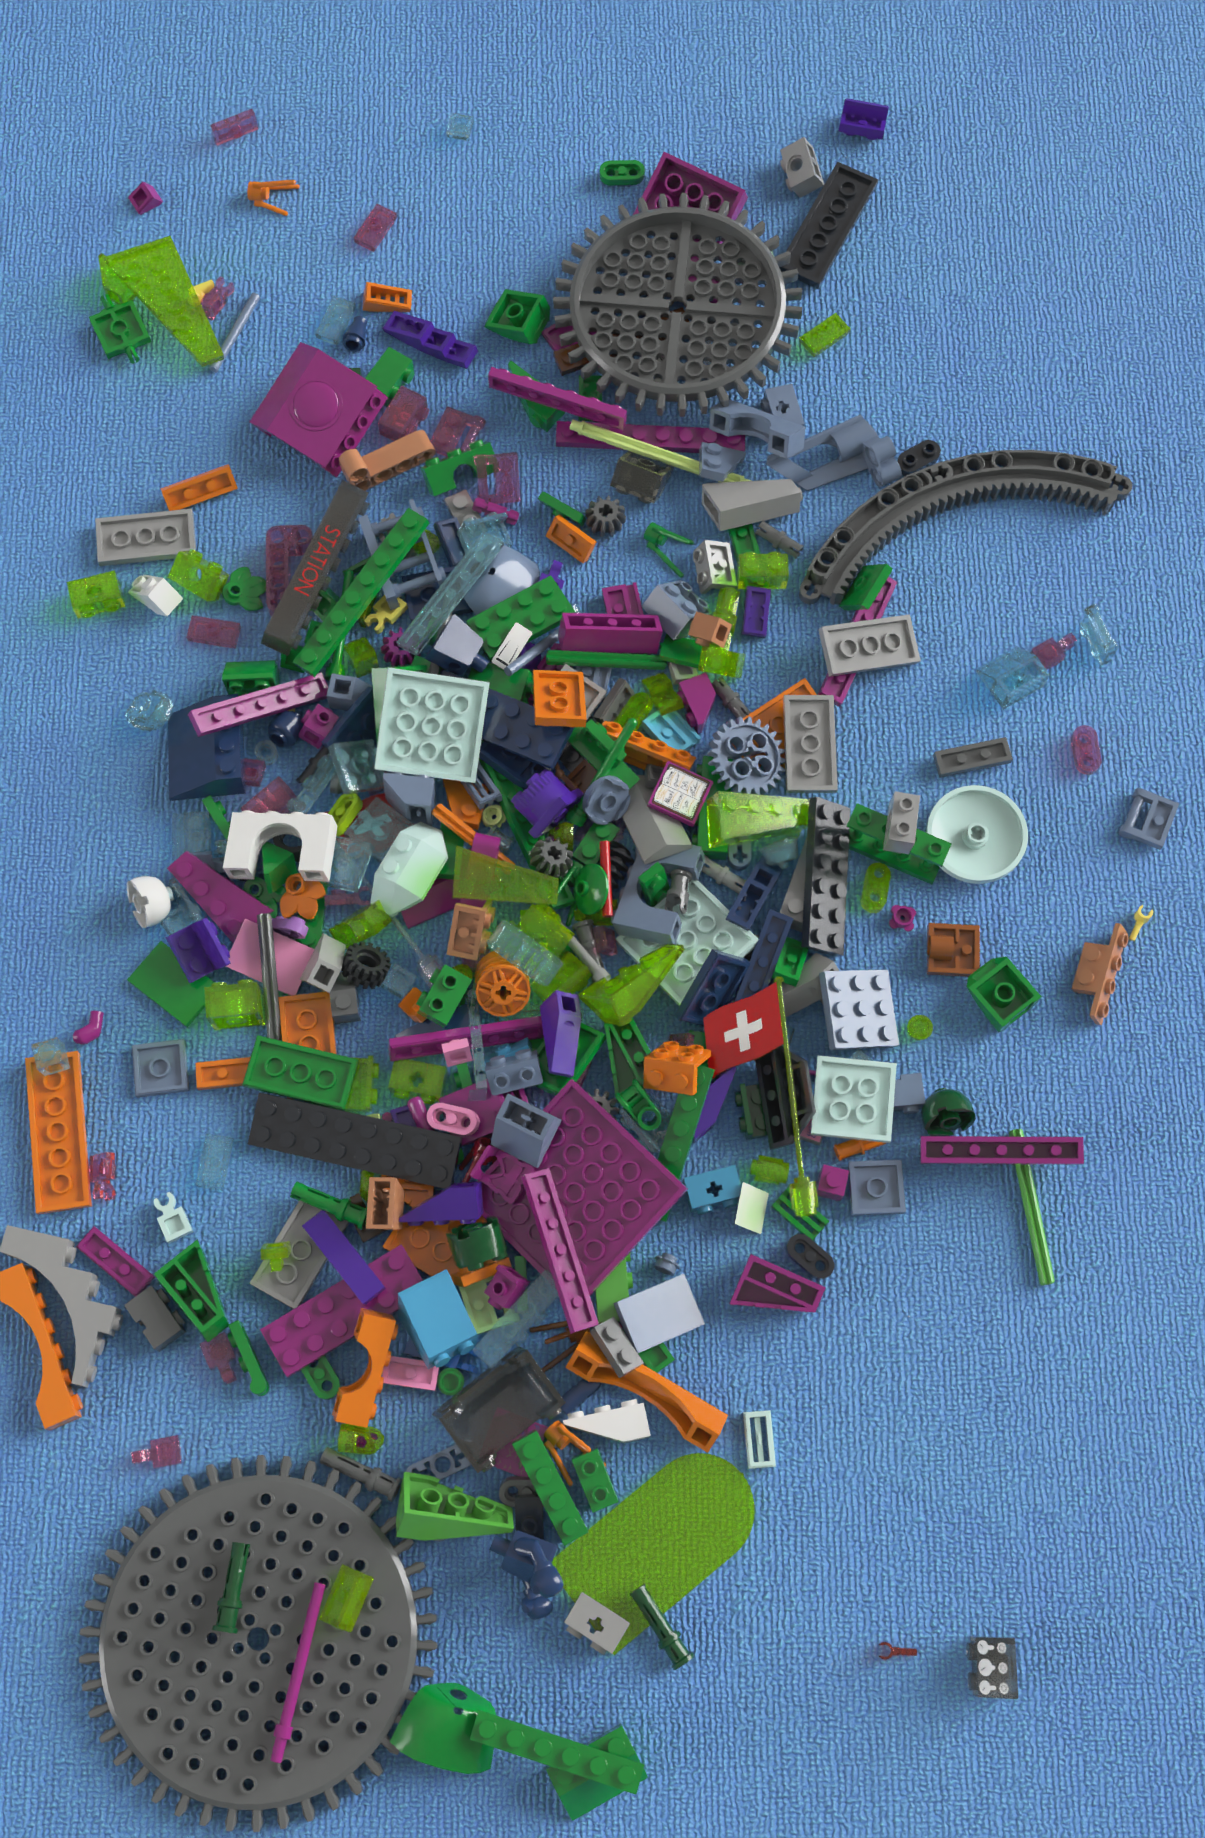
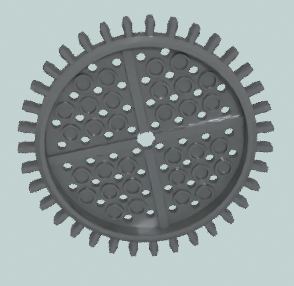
M664 193L659 196V208L648 210L647 203L643 197L638 199V214L630 216L623 204L618 206L621 221L615 225L604 214L600 216V226L605 231L599 236L588 227L584 230V239L591 244L588 249L573 242L571 253L581 259L579 264L564 259L561 263L562 271L574 275L573 280L556 278L555 281L556 290L570 292V297H553L554 309H570V314L554 316L555 327H573V331L559 335L561 347L578 342L579 348L568 353L569 362L573 364L585 357L587 358L589 363L581 368V377L585 380L598 371L602 375L596 383L597 391L600 394L612 382L618 386L615 392L616 403L620 404L627 392L637 395L635 398L636 411L640 412L644 407L646 398L657 400L656 411L658 416L663 415L665 402H678L677 410L679 416L685 417L687 410L686 402L698 400L701 413L707 414V398L717 395L720 404L723 407H728L729 395L726 391L735 388L744 400L748 398L749 389L744 383L747 379L752 378L760 387L765 386L766 376L759 370L762 365L778 373L781 362L771 356L773 351L789 356L791 353L792 345L779 340L780 335L794 338L798 336L799 326L784 323V318L801 319L802 307L786 306V301L801 300L802 288L785 289L786 283L798 281V270L793 269L781 272L779 267L790 263L791 254L787 251L775 257L772 255L771 251L779 247L780 238L778 235H775L763 243L759 239L765 232V223L763 221L749 230L744 226L748 220L747 210L744 209L736 220L727 217L729 211L728 201H724L718 213L708 210L709 199L707 195H703L699 208L688 207L687 193L681 194L679 207H667L668 200ZM696 256L699 258V260L697 262L691 261V257ZM669 257H674L675 259H674V260H669L668 258H669ZM742 262L744 265L740 266L737 263ZM599 271L604 272L603 274H600V275L597 274V272H599ZM621 273L627 274L626 276H620ZM644 275H649L650 277H649V278H644L643 276H644ZM694 276L697 278V280L691 282L688 280V278ZM667 277H672L673 279H672V280H667L666 278H667ZM712 279H715V281H719V283H712ZM740 282L742 285L738 286L735 283ZM764 284L765 287H759L758 285ZM623 293L624 296H618L617 294ZM646 295V296H648V297H647V298H641L640 296ZM665 297H670L671 299H670V300H666V299H663V298H665ZM713 298L718 301L717 303H710V301H713ZM675 301L683 302L686 309L683 314H681L682 312L676 313L673 311L671 313L669 307ZM594 311L599 312L597 315L592 314ZM617 313L622 314L620 317L615 316ZM644 315L645 318H642V319H641V318H638V316ZM667 317L668 320H662L661 318ZM685 319H691L692 321H691V322H685L684 320H685ZM708 321H714L715 323L709 324ZM732 323H737L738 325H737V326H732L731 324H732ZM758 324V325H761L762 327L756 328L755 325ZM596 332L595 335H590L589 333ZM617 333L619 336L613 337L612 334ZM641 335L643 338L637 339L636 336ZM664 337L666 340L661 341L659 338ZM688 339L689 342L685 343L682 340ZM711 341L713 343L708 345L705 342ZM735 343L736 346H730L729 344ZM758 345L759 348H753L752 346ZM611 354L617 355L616 357H610ZM634 356H640L641 358H640V359H634L633 357H634ZM657 358H663L664 360H663V361H657L656 359H657ZM680 360H687V362L681 363ZM706 361H708V362H710L711 364L705 365V364H703V363L706 362ZM732 363L734 366L728 367L727 364ZM660 378L661 381H660V382H656V381H654V379ZM683 380L685 383L679 384L678 381Z

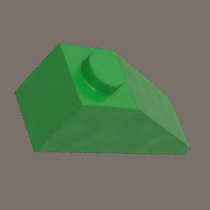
M510 361L508 363V371L510 373L528 376L532 380L539 382L514 362ZM519 397L530 422L535 427H541L546 432L565 414L564 411Z

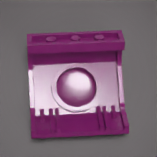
M300 342L253 415L250 423L269 437L273 435L337 478L342 471L339 463L340 455L347 450L356 449L388 397L378 390L376 385L323 351Z

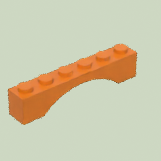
M20 1263L0 1272V1301L12 1307L25 1319L38 1341L42 1356V1380L36 1406L44 1429L54 1430L81 1418L80 1410L83 1409V1405L79 1395L73 1393L71 1387L73 1376L69 1368H64L62 1359L65 1358L63 1348L59 1342H55L53 1337L56 1329L52 1319L46 1317L44 1308L47 1307L46 1300L41 1292H37L35 1283L38 1282L37 1275L32 1267L29 1268V1266Z
M588 1331L585 1332L565 1367L588 1382L615 1385L643 1397L670 1419L685 1440L707 1453L720 1435L728 1417L724 1412L643 1364L634 1371L619 1378Z

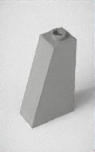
M792 479L702 484V505L719 531L800 512V502L803 500L801 489L795 485Z

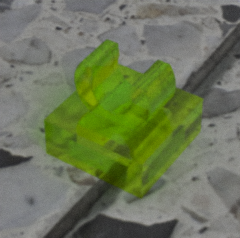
M290 1241L265 1243L260 1249L261 1260L270 1259L271 1272L282 1271V1268H284L283 1258H289L291 1253Z

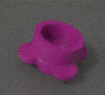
M894 905L891 908L893 915L889 921V926L892 929L902 928L907 932L912 931L914 928L912 922L916 915L915 909ZM904 916L905 920H901L900 917Z

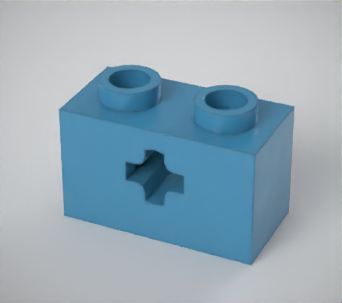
M735 1165L683 1179L682 1183L688 1188L685 1194L691 1213L697 1211L698 1215L712 1212V1207L723 1205V1208H730L739 1204L741 1185ZM710 1186H713L715 1190L720 1189L717 1197H714L712 1193L707 1194Z

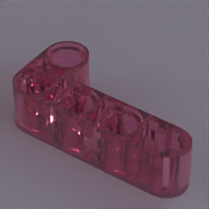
M306 525L273 526L266 533V603L270 617L276 622H285L291 616V556L309 555L315 548L312 531ZM302 538L307 539L305 542H298ZM278 539H283L280 543H274ZM277 561H283L280 565H274ZM277 583H284L281 587H274ZM277 600H281L280 608H278Z

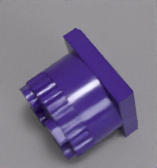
M545 769L540 774L535 773L526 782L528 788L524 792L519 791L512 798L511 802L533 825L528 833L533 838H538L555 829L565 818L570 807L573 808L581 800L584 793L579 788L570 791L550 770Z

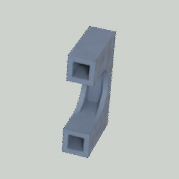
M692 845V848L648 864H644L636 848V859L634 865L629 867L628 881L626 886L620 891V902L618 908L613 911L611 923L617 935L675 947L682 927L679 914L650 907L641 901L643 892L638 877L656 862H659L664 867L666 876L670 875L672 870L681 869L689 871L692 874V880L698 881L705 862L702 847Z

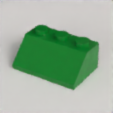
M622 1724L585 1743V1745L641 1763ZM548 1765L546 1766L550 1780L572 1821L624 1792L623 1790ZM644 1768L640 1782L648 1778Z

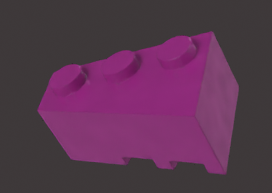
M750 1254L729 1304L815 1313L826 1287Z

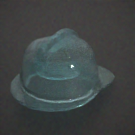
M790 833L772 839L762 845L758 851H761L769 866L779 865L781 869L788 868L789 862L798 857L797 840L800 837V833Z

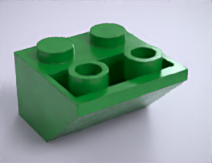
M276 660L226 662L222 680L228 694L242 696L279 685V668Z

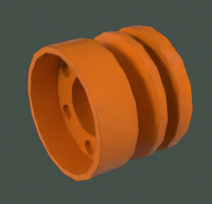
M497 950L481 958L475 970V991L477 1001L483 1010L494 1016L506 1017L518 1013L528 1003L531 992L527 964L521 956L512 951ZM501 986H506L505 990H500Z

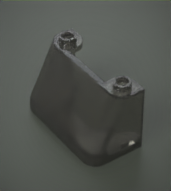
M517 1347L448 1399L432 1415L475 1472L479 1473L482 1470L484 1473L497 1463L495 1458L498 1456L497 1452L539 1418L544 1419L547 1417L548 1420L555 1418L562 1411L560 1407L565 1404V1401L529 1351L522 1347Z

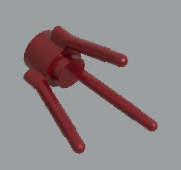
M481 1137L475 1141L473 1148L459 1166V1170H463L473 1158V1162L462 1182L470 1181V1173L488 1145L493 1146L491 1145V1139ZM489 1156L482 1165H487L491 1161L493 1164L497 1157Z

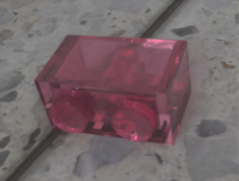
M401 386L378 421L380 435L396 441L417 431V426L427 418L429 413L427 398Z

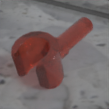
M886 1641L879 1644L887 1645L891 1650L888 1656L878 1655L884 1660L891 1658L892 1655L917 1656V1649L893 1647Z

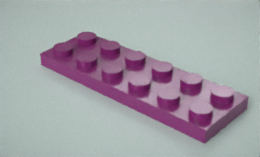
M402 1244L368 1264L386 1289L365 1306L343 1279L260 1329L287 1378L354 1338V1331L361 1308L391 1315L398 1311V1293L423 1281Z

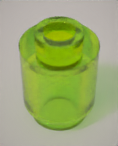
M758 1155L757 1160L752 1159L750 1175H754V1181L774 1185L786 1184L790 1163L784 1162L783 1159Z

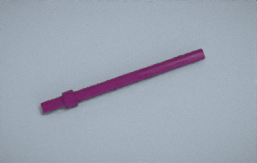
M314 1583L280 1723H276L273 1735L276 1738L270 1758L272 1762H282L287 1739L290 1740L293 1730L291 1722L325 1584Z

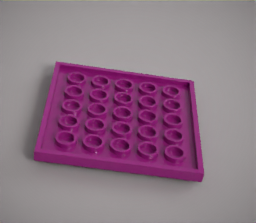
M571 1079L543 1109V1111L562 1121L539 1167H534V1172L550 1169L589 1295H591L681 1198L688 1188L581 1086ZM498 1159L484 1174L492 1175L501 1172ZM478 1180L477 1182H481L484 1211L482 1216L485 1219L489 1216L497 1217L503 1237L556 1288L524 1185H522L523 1190L516 1202L509 1204L502 1199V1195L496 1194L485 1183Z

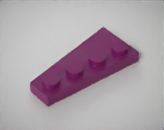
M185 851L167 868L233 944L245 919L257 923L258 914H271L274 911L269 906L258 901L256 897L235 885L234 882L216 872L214 868L189 851Z

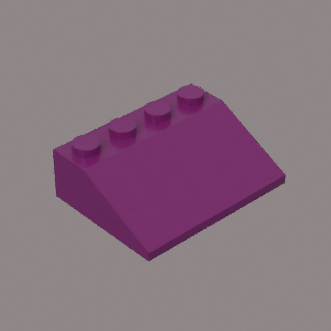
M663 152L642 195L647 203L648 210L659 208L660 194L665 193L668 200L667 207H679L681 194L687 193L688 207L699 208L703 195H707L709 211L718 213L722 203L728 201L729 211L727 217L736 220L748 199L744 189L666 152ZM638 206L633 215L639 213Z

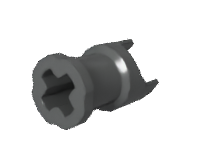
M675 869L670 873L671 886L667 891L665 910L673 911V906L680 904L681 913L686 914L689 901V893L687 891L689 882L692 880V874L689 871Z

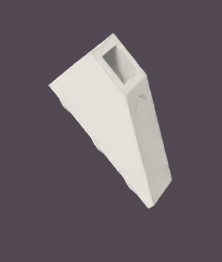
M637 1399L621 1402V1408L611 1410L610 1405L594 1408V1414L585 1416L583 1411L567 1414L568 1419L563 1420L565 1427L621 1443L651 1436L644 1403L638 1404Z

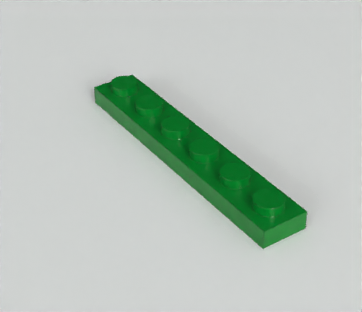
M702 1065L697 1067V1093L693 1096L678 1093L658 1157V1161L679 1181L715 1069ZM671 1208L660 1220L667 1222Z
M478 1710L470 1740L635 1795L637 1794L645 1765L482 1710Z

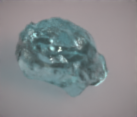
M155 690L152 693H138L126 711V720L134 728H139L140 730H157L164 726L166 721H169L173 713V704L168 695Z

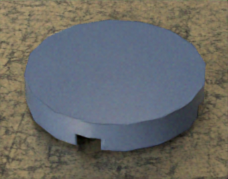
M610 775L600 777L588 787L583 797L585 815L594 823L600 825H607L612 820L617 821L620 819L630 804L631 796L629 795L628 785L618 777Z

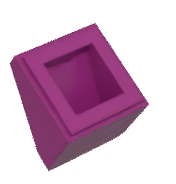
M143 181L128 196V199L140 215L163 203L154 187Z

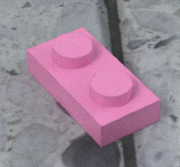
M391 1356L388 1367L383 1368V1384L436 1391L440 1367L434 1366L428 1370L422 1360Z

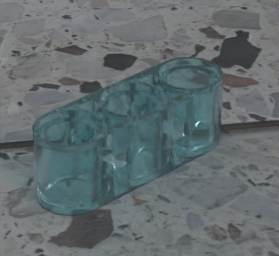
M502 920L487 940V944L491 949L543 986H548L563 966L559 958L507 921Z

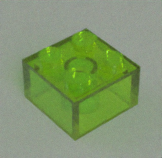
M245 979L238 981V984L227 985L225 982H216L211 984V987H204L206 1018L214 1030L266 1025L264 994L257 982Z

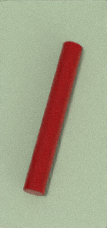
M600 841V866L606 872L609 884L608 896L602 907V917L610 918L613 917L610 842Z

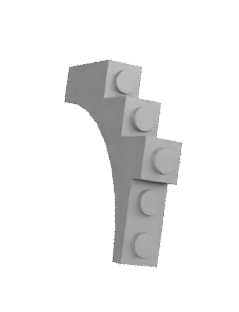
M7 1225L0 1246V1252L22 1260L36 1268L53 1284L64 1300L72 1320L76 1340V1362L71 1383L88 1388L89 1383H92L96 1377L97 1366L94 1365L97 1355L100 1356L104 1349L105 1340L102 1339L103 1335L114 1337L115 1331L120 1330L123 1322V1315H120L122 1310L114 1306L91 1301L92 1297H96L100 1282L97 1281L98 1276L93 1273L68 1267L69 1263H73L76 1256V1248L73 1241Z

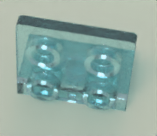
M649 1092L650 1098L659 1109L661 1115L660 1125L654 1130H644L624 1108L619 1110V1113L623 1116L620 1118V1121L629 1131L633 1130L639 1136L636 1140L647 1150L660 1153L671 1115L656 1096ZM646 1111L642 1114L641 1119L651 1121L655 1118L656 1114L653 1111Z

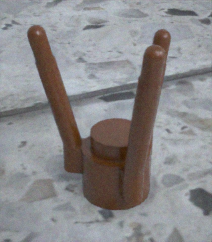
M567 1321L529 1328V1332L533 1333L566 1327L565 1332L545 1339L544 1343L550 1344L564 1338H568L570 1343L575 1342V1344L541 1368L539 1374H544L572 1354L585 1332L588 1331L590 1333V1329L571 1334Z

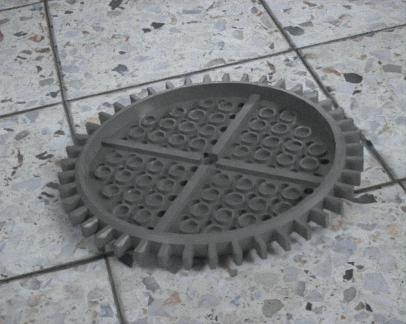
M258 1455L256 1459V1475L246 1477L243 1476V1464L240 1458H232L231 1470L233 1478L222 1482L219 1479L218 1470L215 1465H207L206 1475L210 1486L198 1490L195 1480L190 1475L182 1476L183 1486L187 1490L188 1496L179 1502H176L172 1492L168 1489L163 1488L160 1490L161 1500L166 1504L168 1510L157 1517L152 1509L147 1506H141L138 1511L141 1517L150 1525L141 1536L134 1528L128 1526L121 1528L120 1532L124 1538L130 1540L134 1545L127 1556L118 1550L107 1549L105 1555L109 1560L117 1562L120 1568L115 1578L107 1574H95L93 1577L97 1584L110 1588L106 1602L97 1599L85 1601L84 1607L91 1611L103 1612L100 1627L87 1626L80 1629V1635L84 1637L100 1638L99 1652L86 1653L80 1656L79 1663L86 1665L95 1662L100 1663L101 1678L90 1679L82 1684V1691H94L102 1687L107 1701L104 1704L93 1707L88 1713L90 1718L101 1717L110 1711L116 1725L102 1733L99 1737L100 1742L112 1741L117 1735L121 1734L128 1745L124 1751L117 1754L113 1763L116 1766L124 1764L135 1754L142 1762L143 1767L134 1774L131 1784L134 1787L139 1785L152 1772L161 1780V1784L154 1791L151 1799L155 1804L166 1796L170 1787L182 1793L174 1813L178 1817L188 1810L191 1798L204 1802L199 1825L202 1826L208 1825L212 1819L214 1806L228 1808L225 1820L226 1831H233L238 1823V1810H252L251 1825L253 1832H260L264 1823L263 1810L272 1808L277 1809V1822L280 1829H285L289 1826L290 1821L287 1806L298 1802L302 1805L303 1816L307 1822L315 1819V1808L311 1797L323 1792L327 1804L333 1811L340 1807L339 1797L335 1793L333 1786L343 1779L346 1780L353 1793L356 1795L360 1794L363 1791L362 1783L355 1776L354 1771L364 1763L368 1766L371 1773L378 1777L384 1772L381 1763L372 1755L380 1744L385 1746L390 1753L399 1754L400 1751L390 1743L391 1738L388 1736V1733L394 1723L399 1724L403 1716L400 1711L405 1700L411 1701L417 1693L410 1689L413 1675L431 1678L434 1676L435 1671L428 1666L416 1665L418 1650L432 1651L438 1648V1642L418 1639V1625H430L438 1621L437 1614L433 1613L417 1615L415 1601L420 1598H428L434 1592L432 1587H423L413 1591L409 1577L423 1571L426 1568L425 1563L415 1562L405 1568L399 1557L402 1552L409 1550L413 1546L414 1540L403 1539L398 1545L393 1546L386 1535L396 1528V1516L389 1518L381 1527L371 1518L380 1509L383 1502L379 1497L371 1500L365 1510L360 1509L353 1503L361 1492V1483L356 1481L352 1484L347 1495L343 1497L334 1492V1487L340 1478V1471L333 1469L328 1475L324 1486L312 1483L316 1472V1462L310 1460L305 1466L303 1478L290 1477L292 1458L290 1456H283L279 1475H267L268 1462L266 1456ZM264 1494L271 1496V1502L268 1505H264L261 1501ZM292 1503L297 1506V1511L293 1515L287 1511L288 1506ZM231 1511L235 1517L232 1522L228 1523L225 1520V1515ZM316 1513H321L323 1516V1521L320 1524H316L313 1521ZM254 1521H258L261 1525L258 1532L251 1530V1524ZM342 1523L349 1525V1531L346 1534H342L339 1531V1526ZM192 1529H195L198 1536L192 1541L189 1539L188 1534ZM280 1531H284L287 1535L286 1540L283 1542L277 1539V1534ZM217 1539H221L224 1542L221 1550H217L214 1547ZM309 1540L312 1542L313 1548L311 1551L306 1552L303 1549V1544ZM232 1542L250 1544V1556L246 1562L240 1601H242L241 1604L243 1606L242 1609H239L236 1622L237 1634L212 1630L213 1625H216L219 1606L217 1601L219 1598H222ZM155 1547H158L161 1551L158 1558H153L151 1554ZM332 1550H336L339 1553V1558L335 1562L329 1559V1553ZM181 1557L187 1560L184 1568H180L177 1564L178 1559ZM271 1558L276 1561V1567L272 1570L266 1566L267 1561ZM358 1560L365 1562L363 1571H358L355 1568V1563ZM206 1567H211L213 1570V1575L210 1578L204 1576L203 1572ZM296 1568L302 1571V1577L298 1580L292 1575ZM147 1575L150 1579L147 1586H143L140 1582L141 1577ZM326 1578L329 1585L324 1590L291 1722L293 1727L292 1734L295 1730H299L302 1733V1739L297 1742L293 1739L292 1734L290 1740L287 1739L282 1761L285 1759L290 1760L292 1767L286 1771L282 1768V1762L270 1761L276 1737L273 1736L274 1731L266 1729V1722L272 1720L275 1724L280 1723L285 1702H279L276 1696L279 1691H283L287 1695L292 1675L287 1671V1666L291 1662L295 1663L299 1647L298 1637L303 1631L314 1583H319L320 1579ZM169 1585H174L176 1588L173 1596L167 1594L166 1590ZM259 1586L264 1587L266 1591L262 1598L256 1595V1589ZM347 1588H353L355 1591V1596L352 1599H348L345 1596ZM197 1594L202 1597V1603L199 1606L193 1604V1597ZM285 1596H289L292 1600V1604L288 1608L282 1605V1599ZM375 1597L381 1600V1606L378 1609H374L371 1606V1601ZM132 1603H136L139 1607L136 1614H132L129 1610ZM158 1613H162L165 1616L162 1624L156 1622L155 1618ZM248 1614L253 1615L255 1618V1622L251 1626L245 1623V1618ZM337 1616H342L345 1620L342 1627L335 1625L334 1621ZM184 1623L191 1625V1631L188 1634L182 1632V1625ZM274 1624H278L281 1627V1633L278 1636L273 1635L271 1632ZM363 1626L370 1627L371 1634L369 1637L362 1636L361 1629ZM256 1627L265 1629L269 1635L267 1646L260 1651L251 1648L247 1642L250 1632ZM121 1631L127 1633V1640L124 1643L118 1639ZM210 1633H215L218 1637L215 1644H211L208 1641ZM392 1635L398 1640L395 1647H390L387 1643L388 1637ZM147 1641H151L154 1645L150 1653L144 1648ZM238 1642L244 1646V1651L241 1654H237L234 1650V1646ZM327 1644H331L334 1647V1653L330 1656L324 1652V1647ZM174 1651L180 1654L178 1662L171 1660V1654ZM264 1652L268 1653L271 1657L268 1664H264L261 1661V1655ZM353 1654L360 1656L361 1662L359 1665L351 1663L350 1659ZM200 1661H204L207 1665L203 1673L197 1669V1664ZM384 1664L387 1666V1673L385 1675L378 1674V1665ZM135 1670H140L143 1674L140 1681H136L133 1678ZM226 1671H230L233 1674L231 1682H226L223 1678ZM318 1672L324 1677L321 1684L315 1683L313 1679L314 1675ZM162 1680H167L169 1683V1688L166 1691L160 1689L159 1685ZM253 1681H257L260 1685V1689L256 1693L250 1690V1684ZM342 1683L350 1685V1692L348 1694H343L340 1691ZM188 1690H193L196 1694L193 1701H189L186 1698ZM369 1693L376 1694L377 1701L375 1704L368 1703L367 1695ZM215 1700H220L222 1703L220 1711L213 1709L212 1705ZM306 1701L313 1704V1710L309 1713L303 1710V1704ZM152 1708L158 1712L155 1720L150 1719L148 1716L149 1710ZM241 1710H246L249 1713L247 1721L240 1720L239 1713ZM333 1711L338 1712L340 1715V1719L336 1723L330 1720V1714ZM177 1719L184 1721V1728L182 1730H178L175 1727ZM360 1721L364 1722L367 1726L364 1733H360L356 1729V1725ZM204 1729H209L211 1732L209 1740L202 1738L201 1733ZM230 1739H235L238 1742L236 1750L229 1749L228 1742ZM322 1740L329 1743V1749L326 1752L321 1751L319 1748V1743ZM166 1748L173 1750V1757L171 1759H167L164 1756ZM257 1749H261L265 1753V1757L261 1761L255 1758ZM193 1758H197L200 1761L198 1769H193L190 1765ZM220 1768L225 1769L227 1772V1776L223 1780L217 1776V1771ZM247 1778L252 1779L254 1782V1787L251 1790H247L244 1787V1781Z

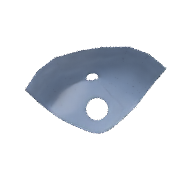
M496 544L489 546L466 567L462 580V595L469 607L477 615L537 583L540 574L538 565L505 545ZM477 564H482L481 571L472 576L470 574L472 568ZM493 567L495 569V573L493 575L488 574L490 569Z

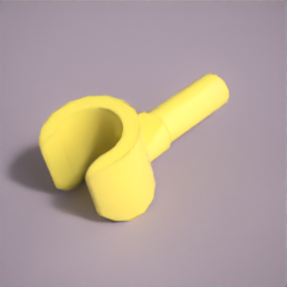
M1143 905L1134 914L1136 922L1129 940L1135 941L1140 928L1152 917V909L1147 916L1141 913Z

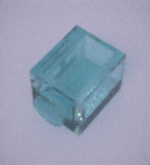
M58 1037L31 1044L37 1070L44 1076L70 1069L65 1046Z

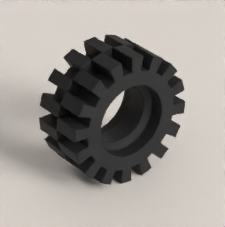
M356 942L348 947L343 958L341 968L343 977L348 976L347 981L349 983L354 981V986L356 987L361 984L362 989H367L368 986L371 989H375L376 986L380 987L391 967L390 957H386L387 953L385 951L380 952L381 948L379 946L373 948L372 943H368L366 946L365 942H360L359 945Z

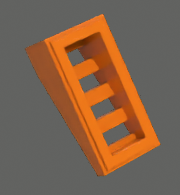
M366 282L362 310L369 312H410L412 290ZM390 297H394V302L390 301ZM400 297H404V303H399Z

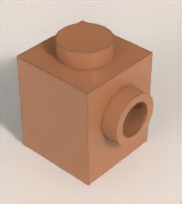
M696 611L694 619L690 624L688 635L695 638V643L700 646L709 648L711 644L724 648L732 624L719 617Z

